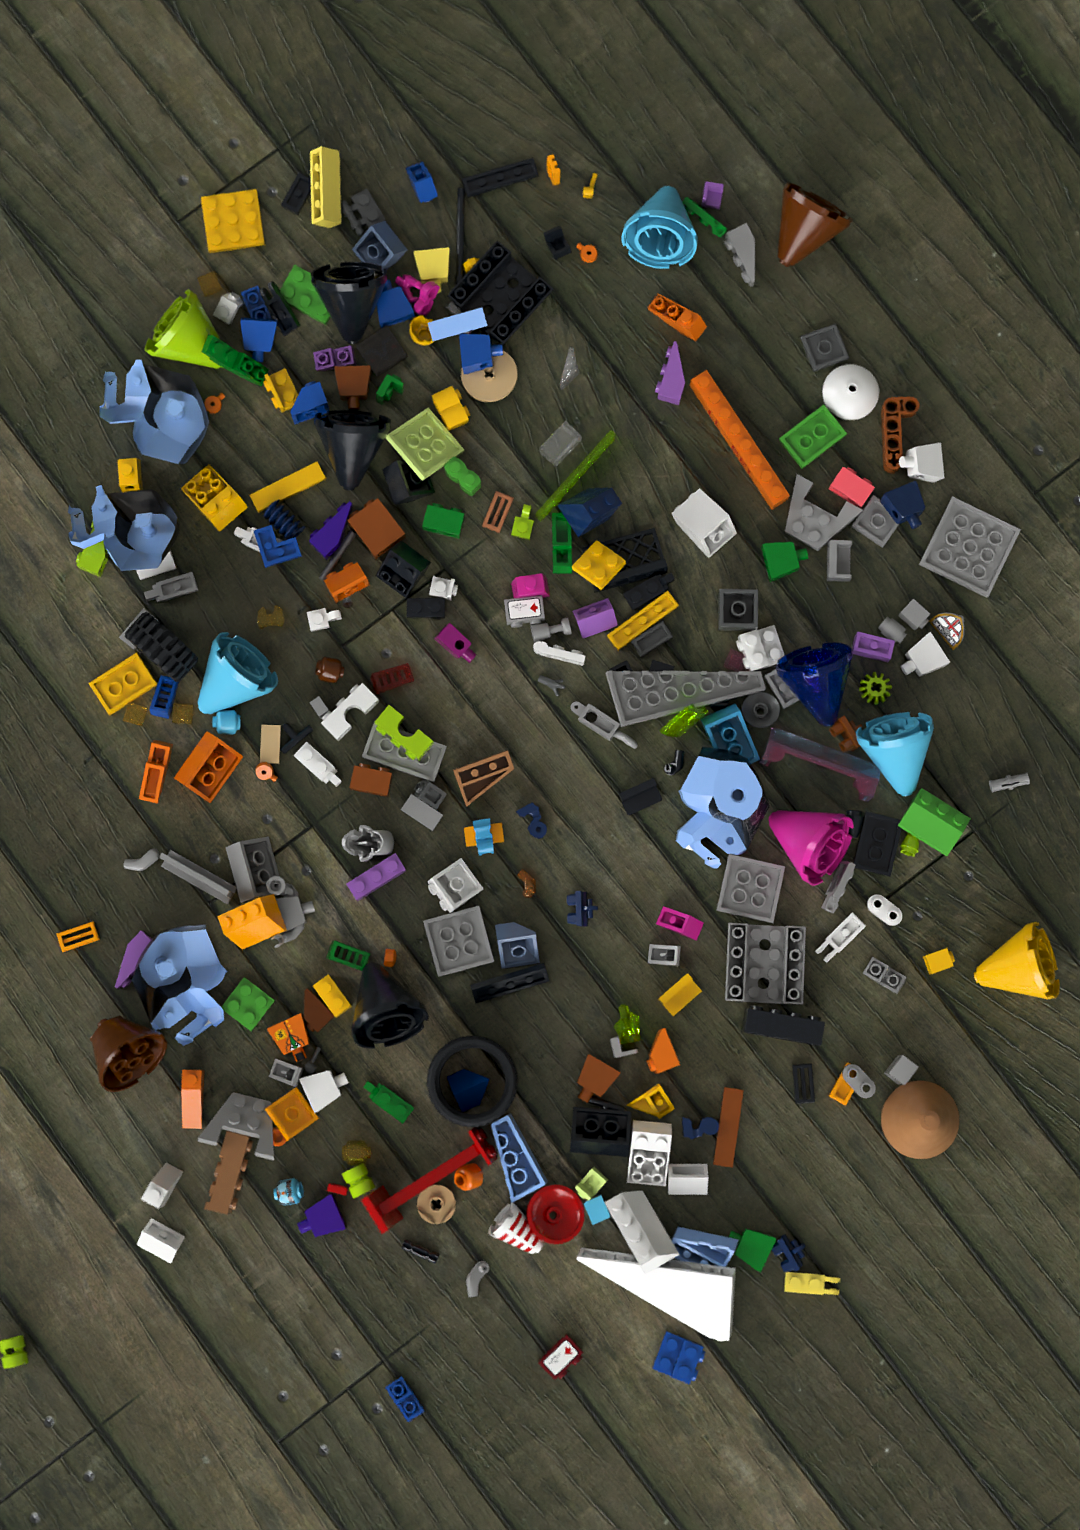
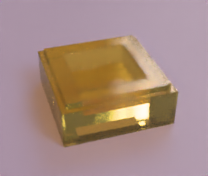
M128 702L123 721L142 726L148 708Z

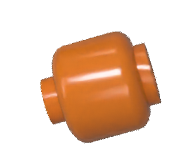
M475 1163L463 1165L455 1171V1184L463 1191L475 1189L483 1183V1171Z

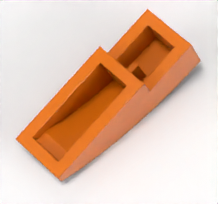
M154 740L151 743L139 795L140 800L153 803L159 802L173 744Z

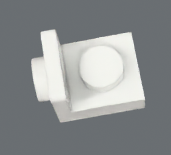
M433 576L429 596L452 600V596H456L458 590L455 579L451 578L449 580Z

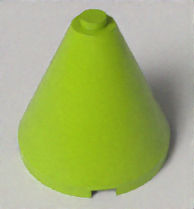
M188 289L184 292L188 296L184 299L179 296L161 317L153 329L155 332L153 340L148 338L145 351L154 357L218 369L221 366L211 361L210 357L201 351L208 334L214 335L218 339L220 338L197 295Z

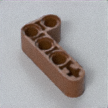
M890 397L885 400L881 408L883 467L886 472L891 474L896 473L900 468L899 459L902 456L901 418L915 416L920 406L919 401L914 397ZM892 404L896 410L889 411L886 405ZM906 404H911V405H913L914 410H913V411L907 410L906 407H905V405H906ZM887 423H894L896 429L890 430L887 427ZM888 442H895L897 447L890 448ZM892 455H894L893 462L897 463L895 467L892 466V463H889Z

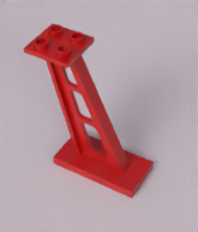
M474 1127L468 1131L474 1142L473 1145L391 1197L384 1185L361 1199L382 1234L403 1219L397 1208L398 1206L482 1154L488 1165L498 1159L496 1157V1149L492 1144H488L486 1140L487 1135L482 1128Z

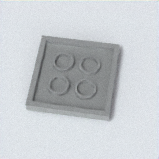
M728 854L716 911L773 923L785 866Z
M479 906L423 921L438 977L494 962Z

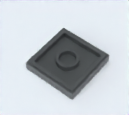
M836 323L800 337L813 372L849 359Z

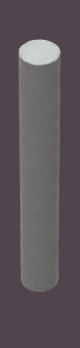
M349 531L319 576V579L322 581L327 579L326 576L332 572L356 536L354 532Z

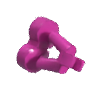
M411 275L397 276L395 283L401 286L409 303H415L413 307L414 312L418 315L426 316L432 308L433 300L436 298L440 288L439 285L434 281L423 284ZM412 286L420 290L419 297H413L410 290Z

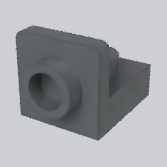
M424 779L417 783L413 793L415 797L436 810L447 795L437 786Z

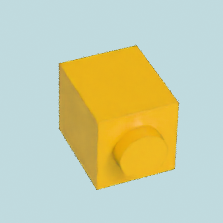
M947 948L923 956L929 975L954 966L953 962H955L953 953L948 951Z

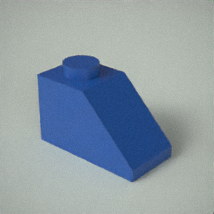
M423 162L405 168L420 203L429 202L438 196L432 177Z

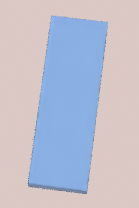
M482 307L428 322L432 341L487 326Z

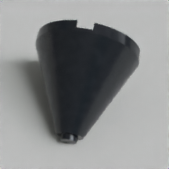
M340 262L339 267L330 269V264L316 268L311 272L313 287L343 340L347 341L348 344H357L363 338L387 282V269H384L383 272L381 265L368 262Z
M354 410L327 411V416L321 417L322 413L319 412L314 416V425L339 485L344 490H355V487L360 485L391 428V419L384 415H379V419L372 416L371 412Z
M375 962L366 964L361 974L351 1028L354 1042L360 1047L374 1049V1044L384 1043L385 1047H390L418 1034L424 1028V1020L428 1021L429 1019L426 1007L380 964Z

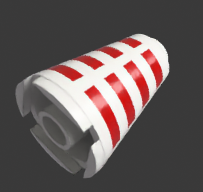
M508 1203L494 1219L496 1225L493 1226L491 1224L488 1233L492 1237L530 1254L540 1252L544 1246L543 1241L533 1234L528 1225L527 1218L514 1203H511V1205Z

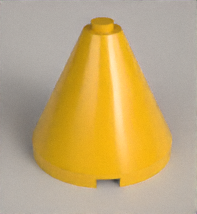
M1038 922L1025 925L976 968V972H974L975 981L980 983L981 986L1043 999L1058 997L1060 981L1059 979L1055 980V970H1058L1045 930L1043 928L1037 929Z

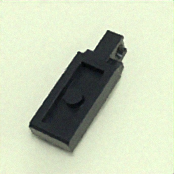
M672 573L663 577L661 574L655 575L623 593V596L631 610L634 611L665 593L669 589L667 585L675 581Z

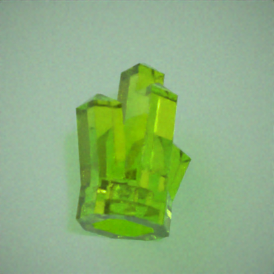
M620 1005L618 1008L621 1019L613 1026L619 1036L620 1045L641 1041L639 1035V1016L629 1011L628 1005Z

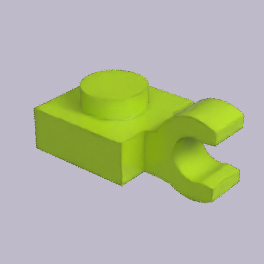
M524 504L521 517L515 516L511 536L530 540L534 520H529L530 505Z

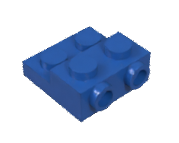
M666 1331L652 1369L690 1384L691 1380H696L699 1371L696 1369L697 1363H702L705 1351H703V1345Z

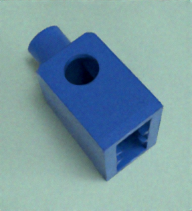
M387 280L377 303L381 329L415 317L413 308L402 288H392L390 280Z
M241 318L244 350L252 351V358L257 362H263L264 352L272 351L278 320Z
M459 334L464 374L493 367V356L503 355L502 344L491 345L489 335Z

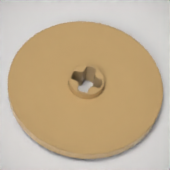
M503 351L502 356H493V367H487L484 370L464 374L463 369L461 370L462 384L467 393L483 402H495L505 398L514 389L518 377L516 364L505 351ZM486 372H492L493 377L491 378L489 376L486 378Z

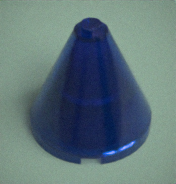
M822 643L823 648L812 649L811 646L803 647L781 657L777 661V666H775L777 675L816 721L825 727L833 725L838 719L852 661L851 648L844 643Z

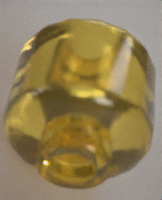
M349 1140L342 1146V1160L346 1161V1164L349 1166L366 1164L367 1159L371 1158V1148L367 1147L364 1140Z

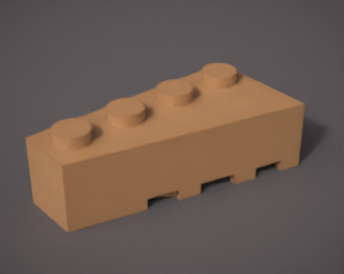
M226 1131L219 1157L221 1161L218 1162L214 1177H216V1180L213 1181L209 1191V1196H211L210 1203L206 1202L204 1209L227 1215L232 1213V1209L236 1210L238 1198H235L237 1190L241 1191L243 1179H240L242 1171H246L248 1160H245L247 1152H251L253 1141H250L251 1136Z

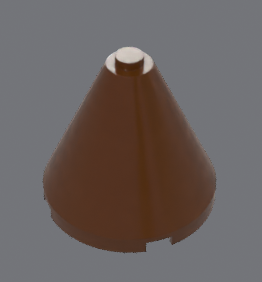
M787 182L783 188L777 255L780 259L779 262L786 267H789V265L794 266L848 228L853 219L851 217L848 219L844 218L846 216L844 211L815 193L807 192L801 186Z

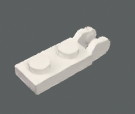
M538 641L533 645L534 652L541 656L581 666L585 664L586 656L582 655L583 652L572 650L569 652L565 651L564 647L553 645V648L548 647L547 643L543 641Z
M852 912L825 938L826 941L815 952L817 954L821 953L830 944L834 950L825 956L824 961L827 963L836 953L842 951L866 925Z

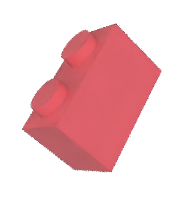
M842 467L830 485L829 490L861 509L875 487L872 486L873 483L870 480L857 476L853 469Z

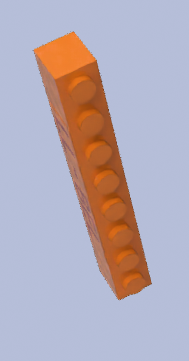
M706 370L691 379L689 386L770 508L773 510L787 501L790 496L709 372Z

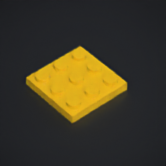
M257 189L201 197L209 253L265 245Z

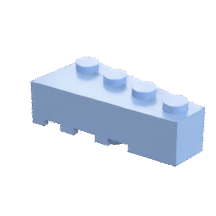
M509 1113L493 1122L491 1126L504 1170L506 1184L509 1189L511 1203L544 1186L548 1181L512 1114Z

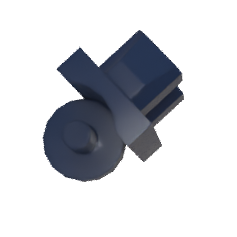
M575 891V894L567 895V905L576 906V913H568L567 922L580 927H588V918H593V911H597L598 906H593V899H587V892Z
M786 1234L777 1240L773 1245L772 1252L775 1256L783 1252L786 1255L787 1259L780 1263L784 1272L792 1270L796 1272L801 1269L800 1267L803 1266V1263L800 1259L805 1256L802 1249L806 1245L805 1243L798 1244L796 1239L789 1241Z

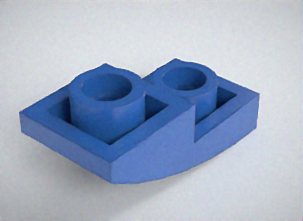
M258 285L241 292L251 318L272 319L259 292Z
M402 1376L385 1387L407 1422H410L425 1411Z

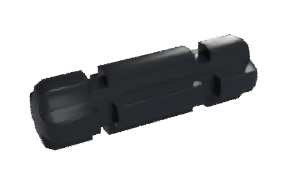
M409 1240L403 1242L402 1250L410 1251L411 1254L422 1259H428L433 1264L437 1262L439 1258L438 1253L430 1252L429 1249L416 1243L414 1245Z

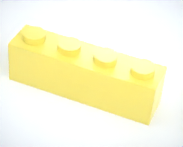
M321 146L310 151L312 224L332 228L341 224L342 218L340 157L338 150Z

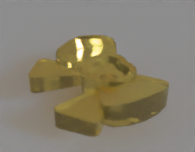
M275 606L274 614L267 615L265 608L262 607L258 611L257 617L259 628L263 629L266 626L272 625L282 627L284 625L282 609Z

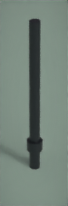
M464 188L457 189L456 275H454V284L456 285L465 276L463 265Z

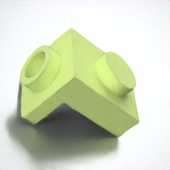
M593 1167L581 1182L575 1186V1189L580 1197L591 1200L608 1179Z

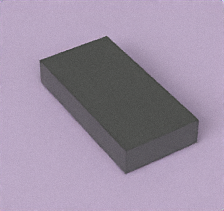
M662 621L633 639L631 643L642 658L672 639L673 635Z

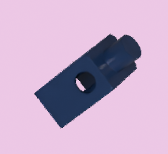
M916 481L886 492L880 499L881 504L897 524L908 521L912 529L922 525L918 516L925 510V505Z

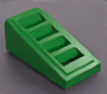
M333 940L326 959L362 971L369 960L370 953ZM338 946L340 947V950L338 952L337 957H334L335 951ZM346 949L348 950L345 959L342 960V955ZM352 952H355L352 963H350L349 960ZM361 954L363 956L360 965L358 966L356 965L359 955Z

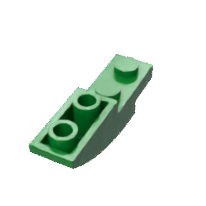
M208 334L201 351L226 370L258 386L263 385L264 375L268 373V368L245 353L238 352L214 335Z

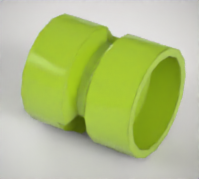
M364 1163L342 1173L345 1183L350 1184L349 1191L353 1199L376 1188L372 1178L367 1177L369 1172Z
M23 1335L0 1340V1352L4 1354L1 1358L4 1369L29 1363L27 1351L23 1350L25 1347Z

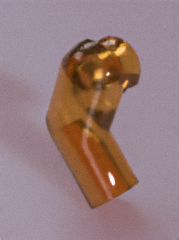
M522 869L517 877L524 882L525 889L522 892L526 898H531L536 893V881Z

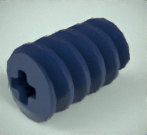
M280 499L274 501L266 509L263 517L269 519L268 522L270 524H274V529L279 530L280 535H285V540L297 537L306 527H298L300 520L293 522L295 515L288 517L290 510L283 511L285 504L277 505Z

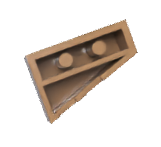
M508 750L453 769L466 807L514 769Z

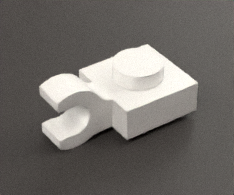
M326 608L307 612L311 632L330 628L329 622L342 619L339 610L327 613Z

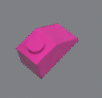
M664 906L656 922L657 925L696 941L704 924L690 915Z

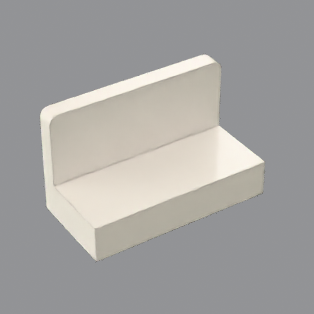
M151 1218L143 1229L137 1245L171 1263L185 1236Z

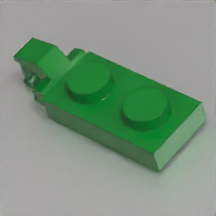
M686 197L682 201L686 205V211L692 215L696 213L700 217L698 220L706 227L711 225L712 233L722 238L728 228L690 197Z
M367 1081L363 1087L371 1093L369 1098L402 1124L414 1110L413 1106L380 1083L375 1086Z

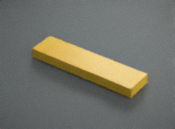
M315 462L250 494V497L259 513L267 509L274 501L280 499L279 502H282L326 480V477L318 462Z
M667 590L607 634V637L619 651L679 607V604Z

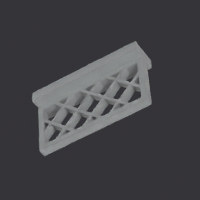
M172 850L169 851L168 855L161 853L159 857L164 860L161 867L226 904L230 903L237 891L234 885Z

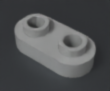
M849 1064L843 1068V1079L858 1096L870 1098L874 1095L876 1090L874 1082L858 1065ZM851 1070H854L856 1072V1076L854 1078L850 1077L849 1075ZM864 1085L869 1086L868 1092L863 1091Z

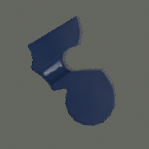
M532 802L516 811V814L523 818L527 815L532 816L533 820L527 828L532 837L540 839L545 836L547 827L543 822L539 821L541 815L538 806H535Z
M682 1117L683 1137L694 1139L701 1137L703 1132L708 1135H714L719 1130V1123L714 1118L704 1117L697 1128H692V1121Z

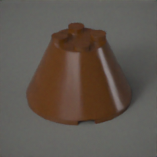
M121 1016L113 1017L109 1020L106 1018L102 1019L90 1038L100 1085L109 1092L122 1091L139 1083L137 1079L145 1073L149 1075L161 1062L167 1049V1041L163 1034Z

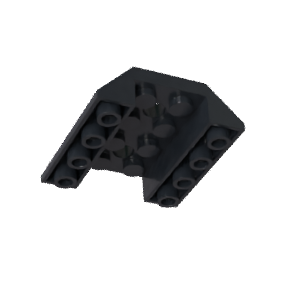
M497 240L447 296L461 313L481 307L483 309L491 307L494 310L491 315L484 314L487 326L479 329L486 335H489L491 339L504 345L549 296L554 288L541 277L538 279L512 258L511 251ZM509 280H517L518 286L515 288L509 287Z

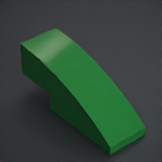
M552 513L553 574L572 573L571 526L562 513Z

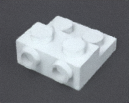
M775 625L759 630L756 629L738 636L736 644L738 650L743 652L744 658H742L745 669L758 671L787 661Z
M462 858L428 881L429 891L431 894L439 897L441 908L445 911L448 910L449 913L483 890V887Z

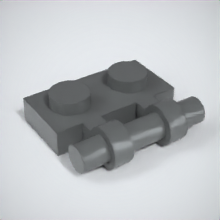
M368 189L352 196L353 205L351 206L348 205L346 200L341 202L342 213L348 218L351 223L350 227L353 231H356L358 236L365 233L362 229L363 226L366 225L369 229L371 225L383 221L386 222ZM357 211L362 217L360 220H357L354 215Z

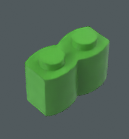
M453 456L444 465L447 477L451 481L458 483L461 490L467 495L473 496L481 488L479 476L472 470L467 469L464 462L459 458Z

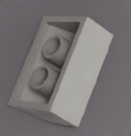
M269 836L240 841L225 847L240 903L271 895L266 887L267 881L273 876H279Z

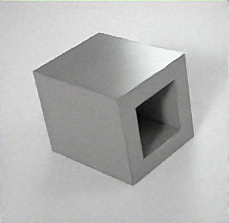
M912 599L898 616L913 630H916L918 627L922 629L929 622L927 617L930 613L916 600Z

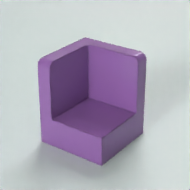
M705 181L701 207L720 209L724 184Z

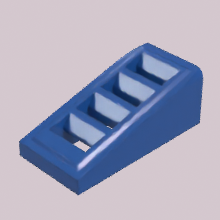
M160 676L149 709L151 715L169 719L179 681L175 682L170 677ZM163 683H164V684H168V685H172L173 687H172V688L164 687V686H163ZM161 691L170 693V695L162 694ZM159 699L167 700L168 702H161Z

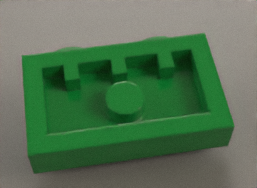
M387 374L376 392V402L381 405L385 401L389 402L394 393L392 392L393 390L402 395L404 392L402 379L394 374L392 376Z

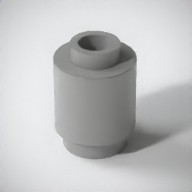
M888 616L878 627L882 635L887 639L894 640L895 643L896 641L900 643L907 635L904 633L906 628Z

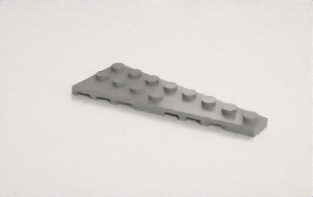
M610 670L606 672L621 727L766 690L761 671L658 672Z

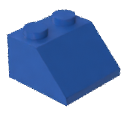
M312 381L305 384V387L301 389L290 411L294 424L312 419L319 412L323 415L330 411L321 383Z

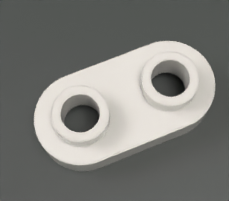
M873 895L868 899V910L885 924L895 926L901 922V910L882 895ZM876 900L881 903L879 908L874 906ZM891 912H894L896 914L895 919L890 918L889 915Z

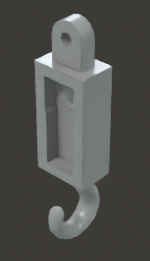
M577 701L571 704V711L579 716L578 721L608 741L615 737L633 749L638 747L634 739L619 731L620 723L588 703L587 706H584ZM589 712L597 715V719L593 723L586 720Z

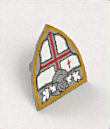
M945 612L939 613L929 620L930 624L952 650L960 645L964 637V617L962 615Z

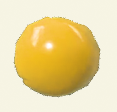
M423 315L412 319L409 334L415 343L426 346L434 342L428 327V322H432L433 319H427Z

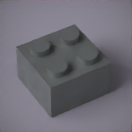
M720 589L718 592V630H756L758 628V590Z

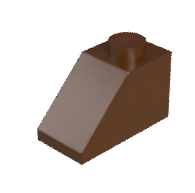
M307 988L304 993V1019L307 1021L305 1025L312 1032L315 1030L320 1032L335 1016Z

